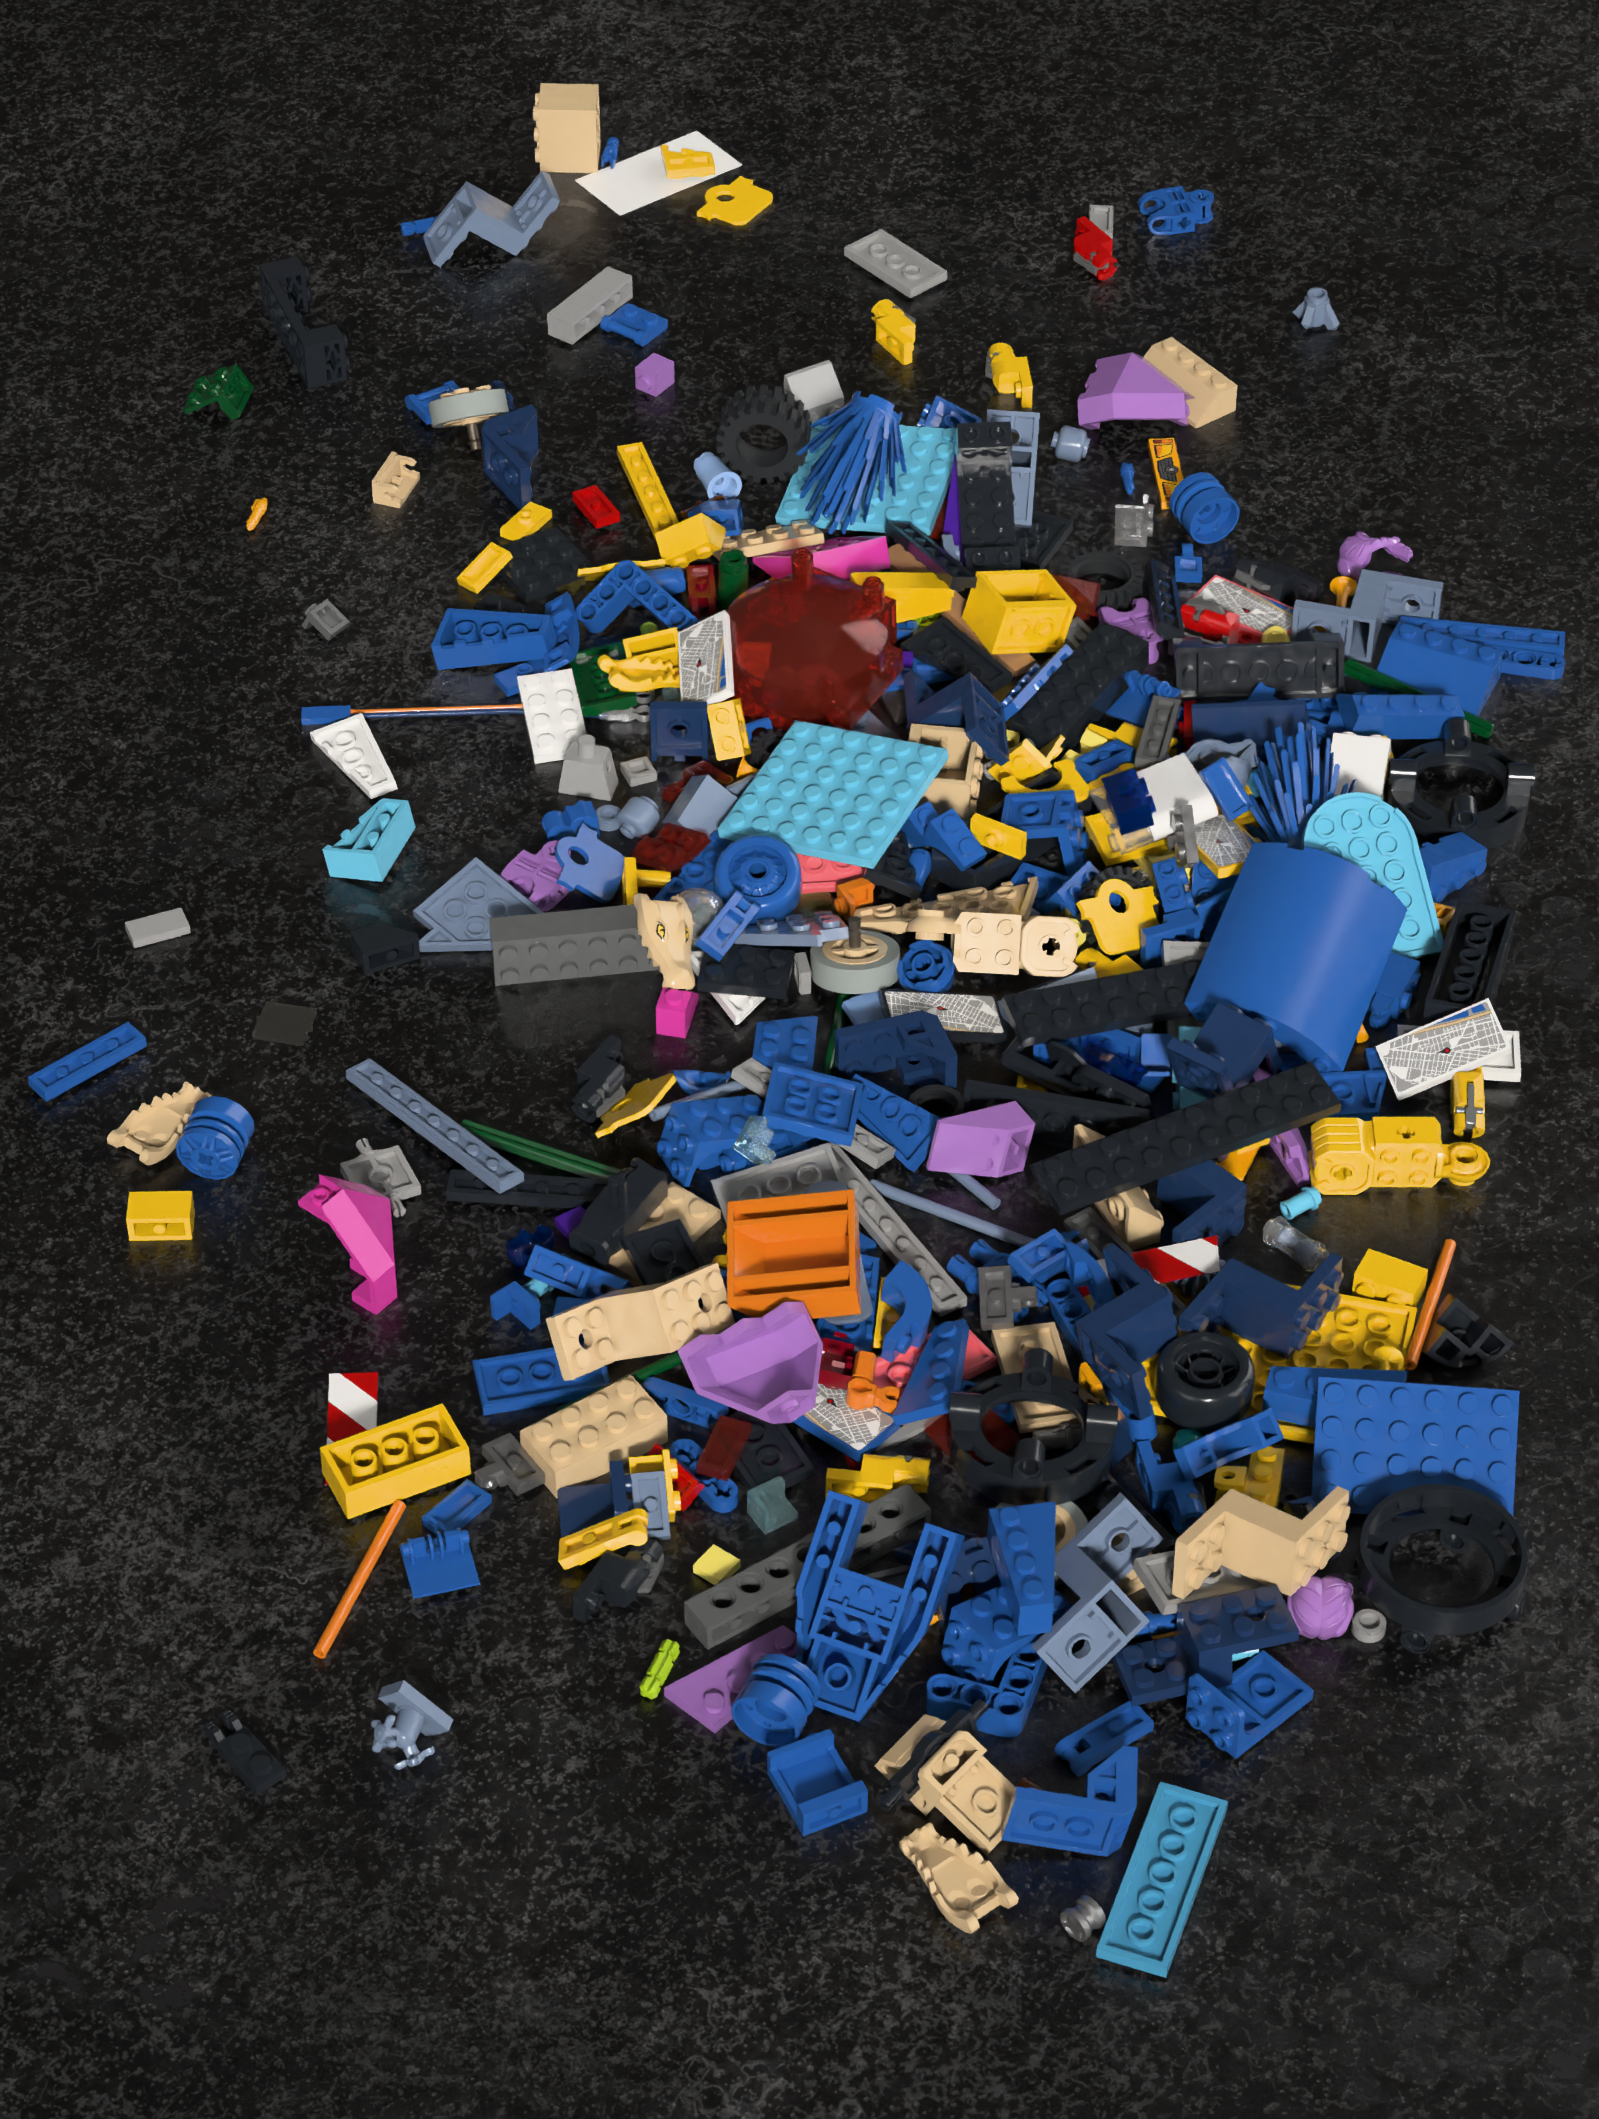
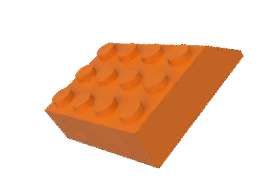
M854 1189L727 1202L728 1307L752 1318H762L784 1302H804L811 1319L861 1314L859 1212Z

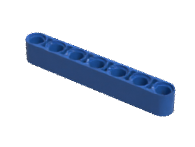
M1057 1279L1052 1281L1046 1289L1051 1313L1078 1358L1083 1363L1075 1322L1092 1311L1078 1289L1073 1287L1071 1280ZM1102 1384L1109 1405L1118 1406V1421L1128 1437L1135 1443L1146 1440L1152 1441L1158 1433L1152 1404L1150 1403L1152 1415L1140 1421Z

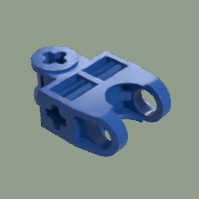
M1182 186L1164 188L1145 193L1139 199L1138 207L1142 214L1149 216L1147 226L1155 235L1195 231V224H1205L1213 219L1211 204L1214 201V195L1212 192L1204 189L1185 193ZM1149 200L1156 201L1155 205L1152 207H1143L1144 204ZM1156 220H1164L1163 225L1160 227L1152 226Z

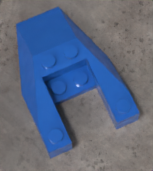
M829 1490L796 1587L797 1619L795 1618V1632L797 1633V1655H795V1659L806 1665L817 1676L821 1684V1695L814 1705L815 1707L860 1722L926 1634L955 1568L965 1536L925 1523L904 1588L888 1584L848 1570L869 1503Z

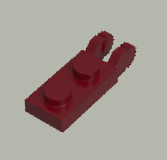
M713 564L688 565L686 567L689 607L692 608V615L699 620L700 609L698 607L708 606V617L716 614L715 606H717Z

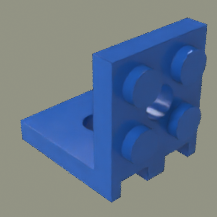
M1074 790L1006 794L1001 823L1027 832V839L1058 837L1068 877L1086 863L1084 850L1089 849L1088 832H1083L1084 813L1083 810H1078Z

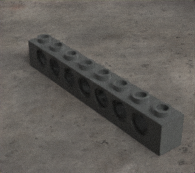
M908 1483L898 1489L890 1490L883 1497L869 1503L848 1570L856 1571L893 1551V1549L921 1536L925 1523L931 1524V1508ZM814 1533L807 1534L800 1541L787 1548L779 1549L772 1556L749 1565L740 1573L721 1580L717 1585L702 1593L694 1594L689 1600L684 1602L685 1625L707 1650L797 1602L796 1587Z

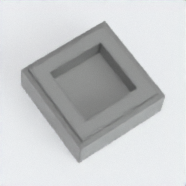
M647 756L620 763V770L630 787L657 781V772Z
M805 952L795 953L794 978L801 995L811 994V969Z

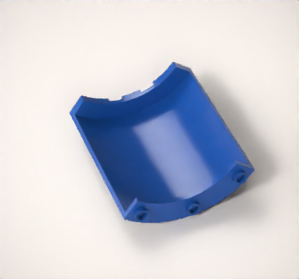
M1252 843L1184 1004L1198 1023L1206 1022L1217 1003L1225 1006H1236L1245 1016L1252 1019L1257 1017L1266 1021L1271 1026L1274 1039L1295 1051L1307 1063L1312 1062L1319 1073L1342 1072L1406 915L1407 908L1385 885L1380 887L1369 879L1370 874L1367 871L1338 856L1307 846L1303 850L1288 848V843Z

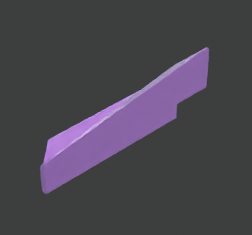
M1258 1067L1248 1084L1273 1075ZM1295 1128L1271 1137L1270 1146L1297 1187L1310 1184L1308 1150L1299 1129Z

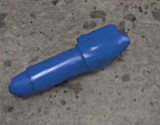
M1123 462L1120 466V476L1123 480L1125 491L1128 495H1132L1135 489L1133 464Z

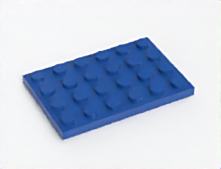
M1318 1377L1311 1496L1318 1505L1339 1486L1349 1491L1348 1506H1350V1514L1369 1515L1378 1503L1395 1492L1419 1485L1446 1484L1467 1488L1483 1494L1497 1502L1513 1516L1520 1391ZM1413 1510L1394 1517H1408L1420 1514L1421 1512Z

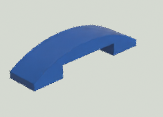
M568 592L545 604V615H551L557 641L554 648L544 654V672L555 671L573 661L579 650V625L575 607Z
M1065 1243L1066 1272L1074 1288L1087 1286L1095 1303L1093 1311L1113 1300L1114 1295L1110 1281L1097 1261L1074 1243Z

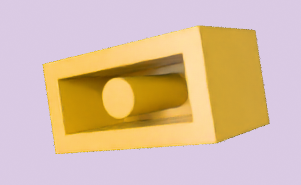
M192 1191L129 1192L126 1216L129 1241L193 1240L195 1208Z
M1368 1249L1354 1273L1352 1295L1417 1307L1426 1289L1428 1269Z

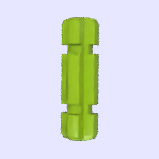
M665 1639L658 1649L660 1652L656 1653L646 1673L648 1676L644 1677L640 1684L641 1696L648 1697L649 1699H655L661 1690L659 1686L664 1684L674 1665L672 1662L676 1661L680 1653L678 1642Z

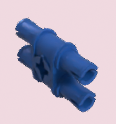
M979 1239L978 1243L975 1242L970 1248L969 1255L982 1263V1267L1010 1265L1007 1262L1010 1256L1008 1253H999L982 1239ZM960 1254L955 1255V1258L952 1257L948 1262L947 1271L962 1280L968 1292L979 1296L978 1268L970 1264ZM1010 1265L1012 1283H1020V1287L1036 1286L1038 1307H1042L1043 1304L1045 1305L1049 1301L1046 1292L1047 1288L1036 1280L1028 1283ZM1021 1308V1312L1014 1313V1321L1019 1323L1020 1319L1023 1320L1027 1316L1029 1308Z

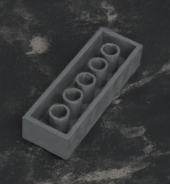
M634 904L489 918L495 986L660 970V967L653 966L652 959L647 958L648 947H644L641 944L642 937L638 935L637 910Z

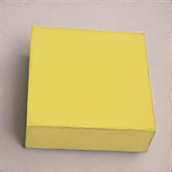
M713 1544L693 1565V1573L711 1584L717 1585L721 1580L730 1578L740 1568V1559Z

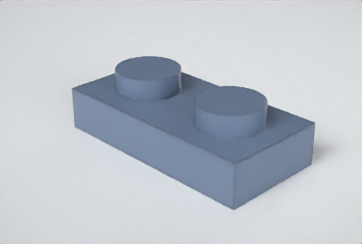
M656 1471L631 1474L634 1509H643L648 1513V1525L646 1527L648 1538L655 1541L670 1539L665 1472Z

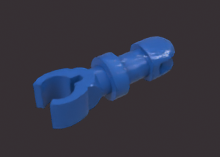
M610 137L607 140L600 163L602 167L607 161L611 164V169L615 167L619 140L615 137Z

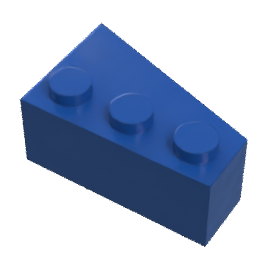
M1462 832L1439 838L1438 843L1433 845L1429 842L1423 843L1419 849L1434 903L1443 901L1447 895L1456 889L1462 888L1466 882L1475 876L1481 875L1486 868L1487 848Z

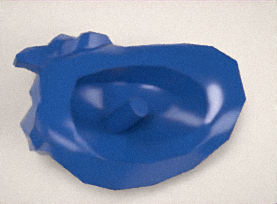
M673 1070L677 1083L687 1097L731 1082L732 1072L730 1071L722 1074L697 1070Z

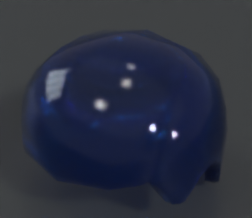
M538 1225L534 1233H528L522 1228L516 1238L509 1239L505 1244L508 1258L516 1266L526 1268L535 1245L554 1251L553 1231L545 1225Z

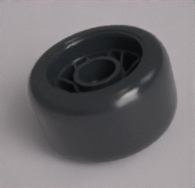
M1212 1332L1188 1333L1171 1341L1159 1355L1155 1374V1398L1164 1415L1177 1425L1202 1432L1215 1431L1241 1420L1248 1412L1253 1398L1255 1368L1248 1352L1235 1340Z

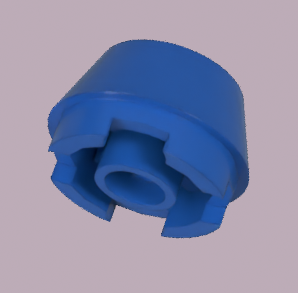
M920 940L909 946L910 950L904 955L902 960L899 959L897 966L898 979L901 986L907 991L948 992L954 981L955 970L953 955L950 950L941 944L934 943L932 940Z

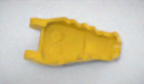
M602 655L598 658V666L609 674L608 680L610 684L618 688L619 691L648 693L658 688H680L679 667L673 669L671 661L663 663L662 659L658 657L654 662H651L648 656H644L641 660H638L636 656L623 660H614L608 655Z

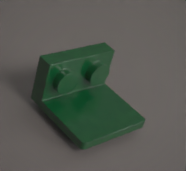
M237 364L228 368L221 367L214 374L207 377L203 375L194 382V387L187 396V401L182 410L185 414H188L217 401L222 411L231 420L240 417L254 386Z

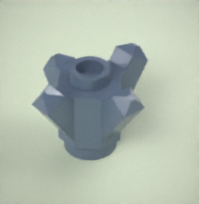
M1309 289L1304 297V301L1293 311L1294 315L1299 319L1303 317L1301 324L1305 329L1320 327L1324 324L1328 330L1334 331L1340 324L1329 303L1328 293L1325 289Z

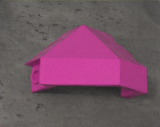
M319 1174L320 1183L298 1200V1206L331 1226L352 1257L349 1259L350 1268L366 1277V1280L352 1291V1301L377 1315L398 1297L390 1199L367 1185Z

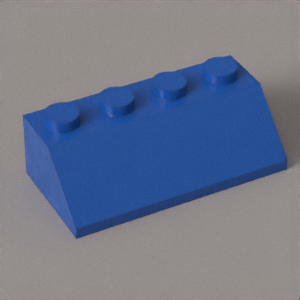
M1336 695L1347 732L1360 736L1386 735L1388 739H1444L1446 723L1455 718L1464 719L1465 717L1458 695Z

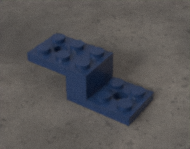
M1277 1584L1177 1605V1635L1124 1646L1112 1658V1662L1131 1705L1136 1706L1187 1695L1189 1677L1194 1673L1200 1674L1215 1688L1232 1685V1655L1299 1641V1629ZM1250 1617H1258L1262 1620L1253 1621ZM1157 1668L1161 1669L1162 1671L1158 1673H1153L1149 1669Z

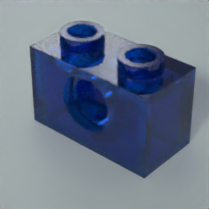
M1135 768L1101 778L1107 802L1121 836L1154 825L1152 813L1156 812L1155 804L1151 795L1146 797L1149 794L1144 777L1138 778Z

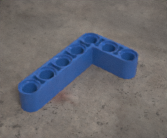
M630 560L619 562L576 609V617L591 633L602 632L633 599L639 602L668 629L677 627L678 632L700 622Z
M1033 1642L1011 1655L999 1688L949 1674H935L927 1681V1713L930 1716L947 1722L959 1709L967 1711L977 1699H981L987 1704L988 1711L975 1722L977 1730L1003 1738L1016 1737L1024 1728L1048 1664L1031 1647L1035 1643Z

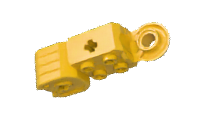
M1372 1117V1121H1363L1359 1118H1323L1311 1126L1312 1150L1308 1152L1311 1186L1315 1187L1323 1195H1357L1369 1187H1433L1441 1178H1449L1453 1184L1458 1186H1469L1475 1180L1481 1178L1490 1166V1158L1487 1152L1473 1143L1456 1142L1442 1144L1440 1123L1435 1117Z

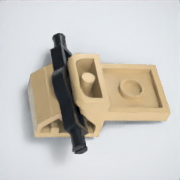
M977 1699L967 1711L959 1709L947 1722L924 1714L878 1761L875 1767L889 1780L891 1785L886 1794L878 1800L879 1807L883 1811L889 1812L899 1800L906 1802L910 1800L925 1816L936 1807L987 1856L1002 1840V1827L1016 1787L983 1756L987 1750L972 1736L977 1731L975 1722L988 1711L987 1704L983 1700Z

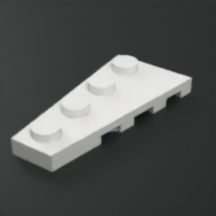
M362 713L309 732L312 741L371 799L398 789L396 781Z

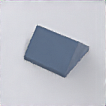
M708 774L692 776L662 821V824L706 846L710 841L711 834L714 831L718 832L719 826L739 799Z

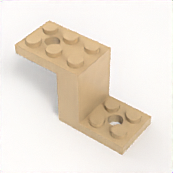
M718 1263L707 1264L667 1282L611 1291L546 1318L564 1381L574 1380L618 1360L671 1353L682 1348L699 1335L715 1334L735 1324L732 1310L727 1304V1293ZM700 1297L703 1301L702 1310L700 1309L698 1304V1300L700 1299ZM580 1334H582L584 1338L583 1347L579 1343Z
M1337 1486L1301 1520L1230 1489L1176 1539L1172 1595L1181 1599L1186 1598L1194 1589L1197 1590L1212 1572H1216L1222 1565L1266 1586L1277 1584L1281 1593L1291 1597L1301 1586L1305 1587L1310 1581L1311 1576L1319 1569H1323L1336 1552H1341L1345 1547L1348 1538L1347 1533H1345L1346 1521L1350 1515V1506H1348L1349 1491Z

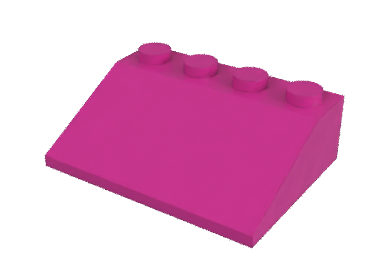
M886 536L836 537L824 540L825 543L752 557L754 564L786 588L800 589L801 594L807 593V587L815 584L820 579H832L836 584L840 580H843L844 583H849L850 573L881 572V570L891 568Z

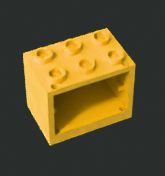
M1047 569L976 571V588H971L962 619L990 654L1057 652L1063 647L1077 605Z

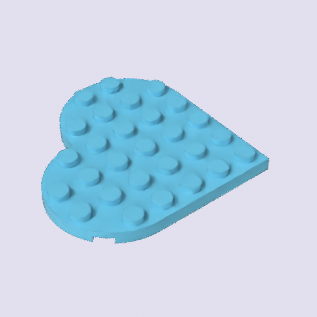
M1346 793L1326 801L1308 820L1301 839V850L1307 846L1347 860L1370 874L1369 879L1380 887L1385 885L1400 899L1407 908V912L1392 947V953L1411 959L1441 954L1444 941L1417 838L1406 816L1398 808L1395 809L1381 800V797L1369 793Z

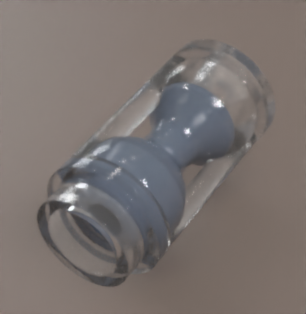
M1282 1216L1270 1219L1263 1228L1264 1243L1280 1249L1295 1259L1306 1271L1312 1270L1315 1272L1329 1256V1251L1326 1250L1323 1243L1308 1238L1295 1229Z

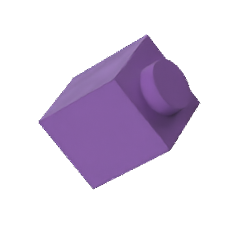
M652 353L635 367L636 389L657 397L675 383L674 361L661 355Z

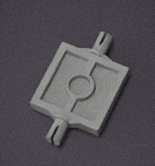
M362 1138V1141L359 1139L356 1142V1148L361 1155L355 1159L340 1163L344 1179L367 1185L389 1198L393 1215L399 1217L400 1213V1216H403L406 1213V1209L401 1200L420 1195L421 1185L399 1145L384 1150H372L367 1139Z

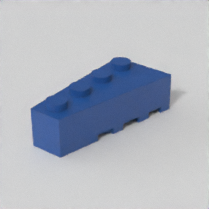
M447 608L431 644V649L437 669L444 670L544 659V654L554 648L557 636L551 615Z
M1056 1501L989 1509L987 1539L1017 1636L1052 1631Z

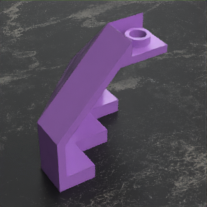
M1131 352L1098 359L1095 364L1096 372L1090 374L1085 384L1086 392L1080 394L1077 399L1079 426L1093 430L1100 428V422L1111 420H1170L1179 425L1187 426L1190 410L1186 400L1194 399L1195 397L1144 357Z
M784 1302L762 1318H742L720 1334L699 1335L677 1350L698 1395L771 1424L791 1423L815 1407L823 1343L804 1302Z

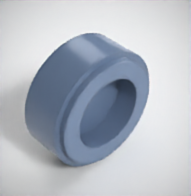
M613 805L599 807L595 811L599 829L602 831H615L621 826L617 821V815L621 809Z

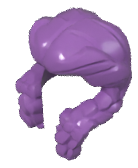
M1357 532L1355 536L1344 539L1340 547L1337 568L1342 576L1352 578L1358 585L1361 571L1370 563L1373 551L1384 548L1386 552L1406 563L1412 558L1413 551L1401 543L1399 537L1370 538L1364 532ZM1383 571V573L1403 576L1401 573Z
M1331 1573L1323 1578L1312 1575L1308 1584L1305 1587L1301 1586L1291 1597L1282 1593L1283 1598L1287 1599L1286 1605L1299 1629V1635L1310 1639L1317 1637L1320 1640H1326L1342 1636L1347 1630L1354 1614V1603L1352 1600L1353 1585L1348 1581H1344L1342 1574Z

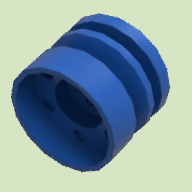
M1199 472L1186 477L1174 488L1170 497L1169 507L1172 514L1198 543L1211 544L1220 541L1235 528L1239 520L1240 509L1237 502L1225 491L1218 479L1210 473Z
M205 1097L196 1102L176 1145L177 1157L194 1174L214 1180L226 1179L235 1173L255 1130L254 1120L249 1112L239 1103L223 1097Z
M782 1654L763 1655L754 1664L751 1673L746 1679V1684L736 1697L731 1707V1716L737 1727L745 1735L758 1743L770 1747L791 1744L799 1738L807 1722V1717L813 1711L814 1705L821 1695V1684L817 1676L798 1660Z

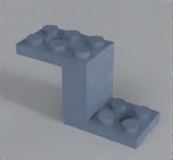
M544 171L538 174L513 207L466 181L423 235L432 263L441 268L445 261L452 257L454 250L460 242L467 238L469 231L517 256L528 245L534 233L542 228L547 217L557 209L560 199L550 175Z
M987 409L986 422H1011V432H1015L1019 436L1018 442L1012 444L1010 459L1012 492L1015 499L1013 502L1015 527L1031 528L1040 413Z
M1362 569L1351 608L1296 599L1290 642L1312 641V633H1340L1344 641V659L1371 663L1382 623L1397 626L1398 622H1400V616L1439 619L1444 582ZM1415 600L1419 605L1411 606L1406 601ZM1314 626H1322L1326 629V632H1318L1314 629Z
M1121 1492L1055 1555V1573L1080 1600L1052 1626L1051 1632L1044 1633L1031 1646L1074 1693L1080 1690L1150 1622L1117 1584L1133 1569L1135 1558L1147 1556L1163 1538ZM1124 1533L1121 1543L1111 1546L1112 1539L1117 1534ZM1084 1639L1085 1643L1082 1649L1078 1652H1072L1073 1645L1077 1641Z

